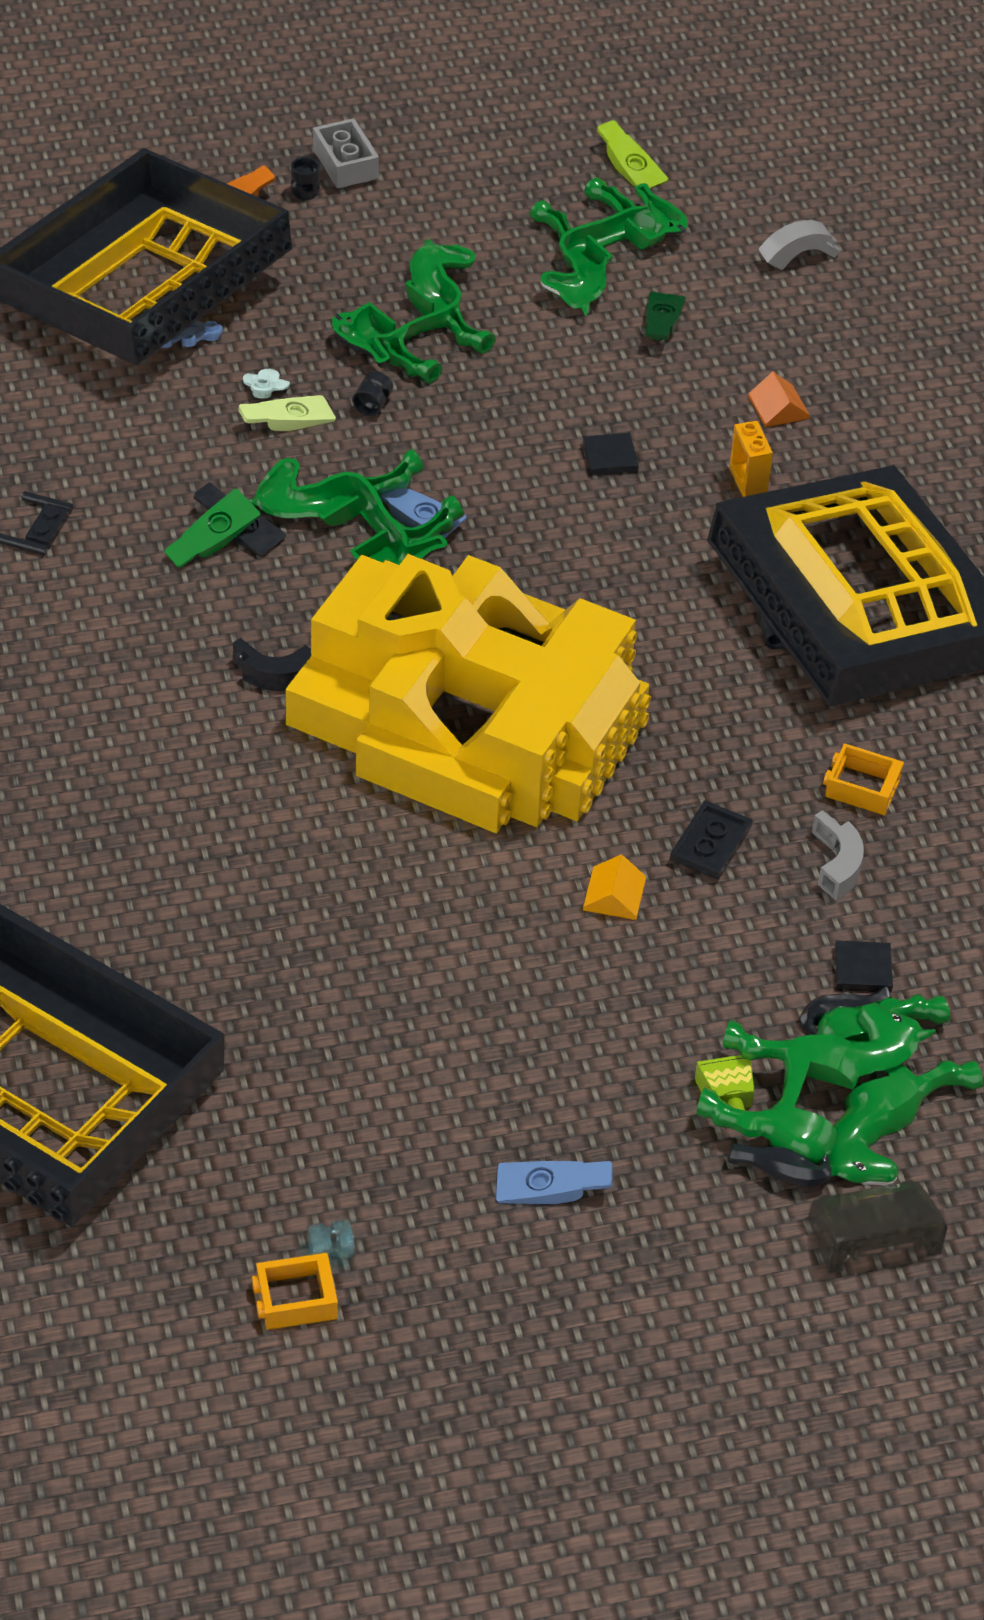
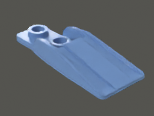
M409 488L396 489L379 496L383 502L388 504L391 514L397 520L412 528L432 519L441 509L442 504ZM464 515L459 520L453 521L452 530L448 533H442L441 535L444 538H446L453 530H455L462 522L466 520V515Z
M580 1161L500 1163L497 1173L496 1200L498 1203L561 1204L576 1201L583 1196V1190L611 1188L613 1165L611 1161L590 1163Z

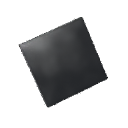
M630 433L583 436L582 443L591 475L638 471L639 464Z
M836 940L835 965L837 989L878 991L882 987L887 986L889 992H892L891 943Z

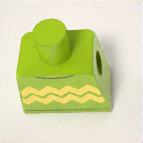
M742 1055L697 1062L695 1081L701 1092L704 1088L715 1090L721 1100L737 1109L745 1110L752 1106L754 1083L751 1060L744 1059Z

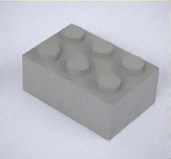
M354 118L313 128V150L336 188L379 179V156Z

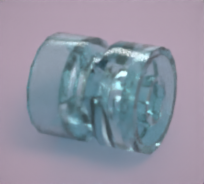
M349 1219L332 1221L330 1226H326L324 1223L307 1225L310 1255L328 1253L329 1261L332 1256H335L338 1260L355 1256L354 1238ZM331 1234H335L337 1247L331 1246Z

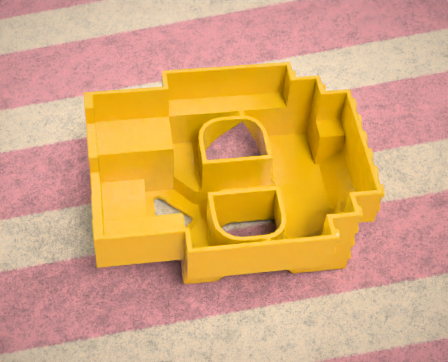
M407 554L400 565L387 560L382 563L361 555L311 619V657L286 688V725L356 753V776L497 834L502 825H507L510 817L538 827L543 819L546 820L549 817L551 811L577 822L583 813L587 814L591 808L595 795L599 796L601 794L605 780L612 777L617 762L623 761L629 744L633 745L635 743L639 729L641 727L644 728L649 720L647 708L651 702V696L649 695L650 684L637 679L634 675V668H632V662L636 655V650L633 648L638 636V632L635 631L636 620L581 598L566 610L522 593L501 567L470 555L466 557L453 576L450 570ZM392 611L406 617L391 621L386 620ZM507 627L544 643L540 646L497 628ZM443 691L495 711L488 721L463 745L439 720L431 708Z

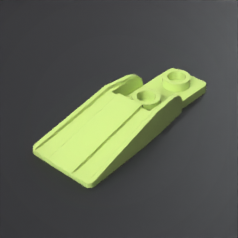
M322 395L277 399L254 404H240L238 407V411L246 423L268 422V427L274 431H293L336 420L334 413Z

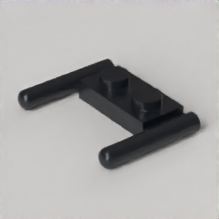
M24 491L21 494L23 501L44 507L26 534L25 540L0 533V544L46 555L69 518V513H72L74 504Z

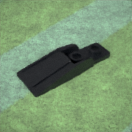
M207 483L194 493V499L208 510L226 496L225 493L212 483ZM260 515L259 518L238 534L233 541L254 554L263 556L286 538V533Z

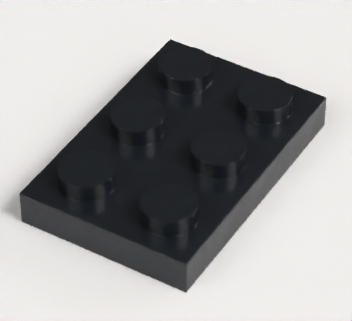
M704 800L671 851L670 860L719 880L752 827L753 819Z

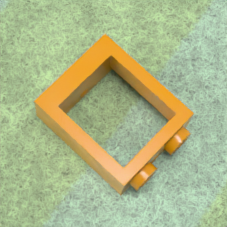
M758 421L734 424L729 468L743 497L768 492L773 457L769 443Z
M844 743L840 753L835 752L831 763L832 771L827 770L823 781V785L827 786L825 797L886 815L900 783L904 762ZM845 767L885 779L880 792L840 780Z
M328 1253L256 1263L257 1275L251 1276L254 1294L259 1293L260 1301H256L259 1319L264 1318L266 1330L338 1319V1301ZM317 1275L321 1299L272 1306L268 1282Z

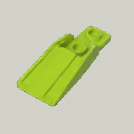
M615 120L597 127V132L607 143V154L612 164L634 187L641 183H646L649 189L668 181V177L628 134L626 135Z

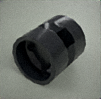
M311 157L296 158L291 163V193L294 197L302 200L317 197L320 193L319 162Z
M369 372L352 397L354 407L364 415H377L393 391L391 379L382 372Z

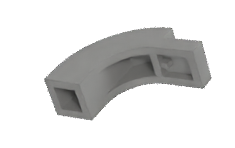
M814 220L798 221L782 227L773 233L759 248L767 263L781 270L796 255L805 250L818 249L834 258L840 253V249L835 244L837 240L828 232L823 223Z
M822 810L814 817L812 833L835 853L836 857L821 867L818 885L837 901L849 893L856 885L860 876L864 847L860 834L849 821L840 826L834 818Z

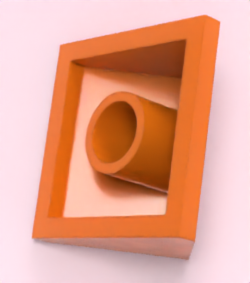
M771 372L748 394L765 428L810 418L794 386L775 372Z

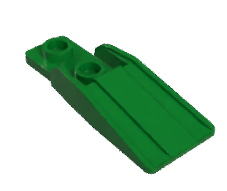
M234 489L193 523L182 534L181 538L167 547L165 554L178 568H182L198 555L202 558L208 557L222 549L259 518L260 512L238 489Z

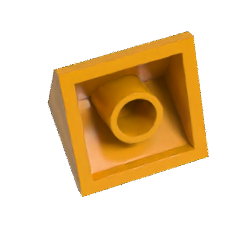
M622 854L594 866L583 911L637 920L646 876Z

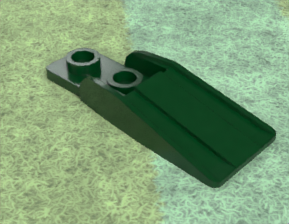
M650 292L646 311L645 336L660 341L663 339L667 340L669 334L674 335L686 297Z

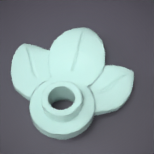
M263 369L256 375L247 373L243 376L244 384L250 386L253 396L257 398H269L273 391L285 390L290 385L289 381L279 379V372L274 369Z

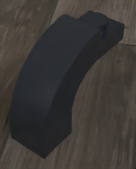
M242 638L233 642V661L238 667L242 668L243 680L265 690L286 691L288 685L311 657V648L307 645L287 656L270 657L258 652Z

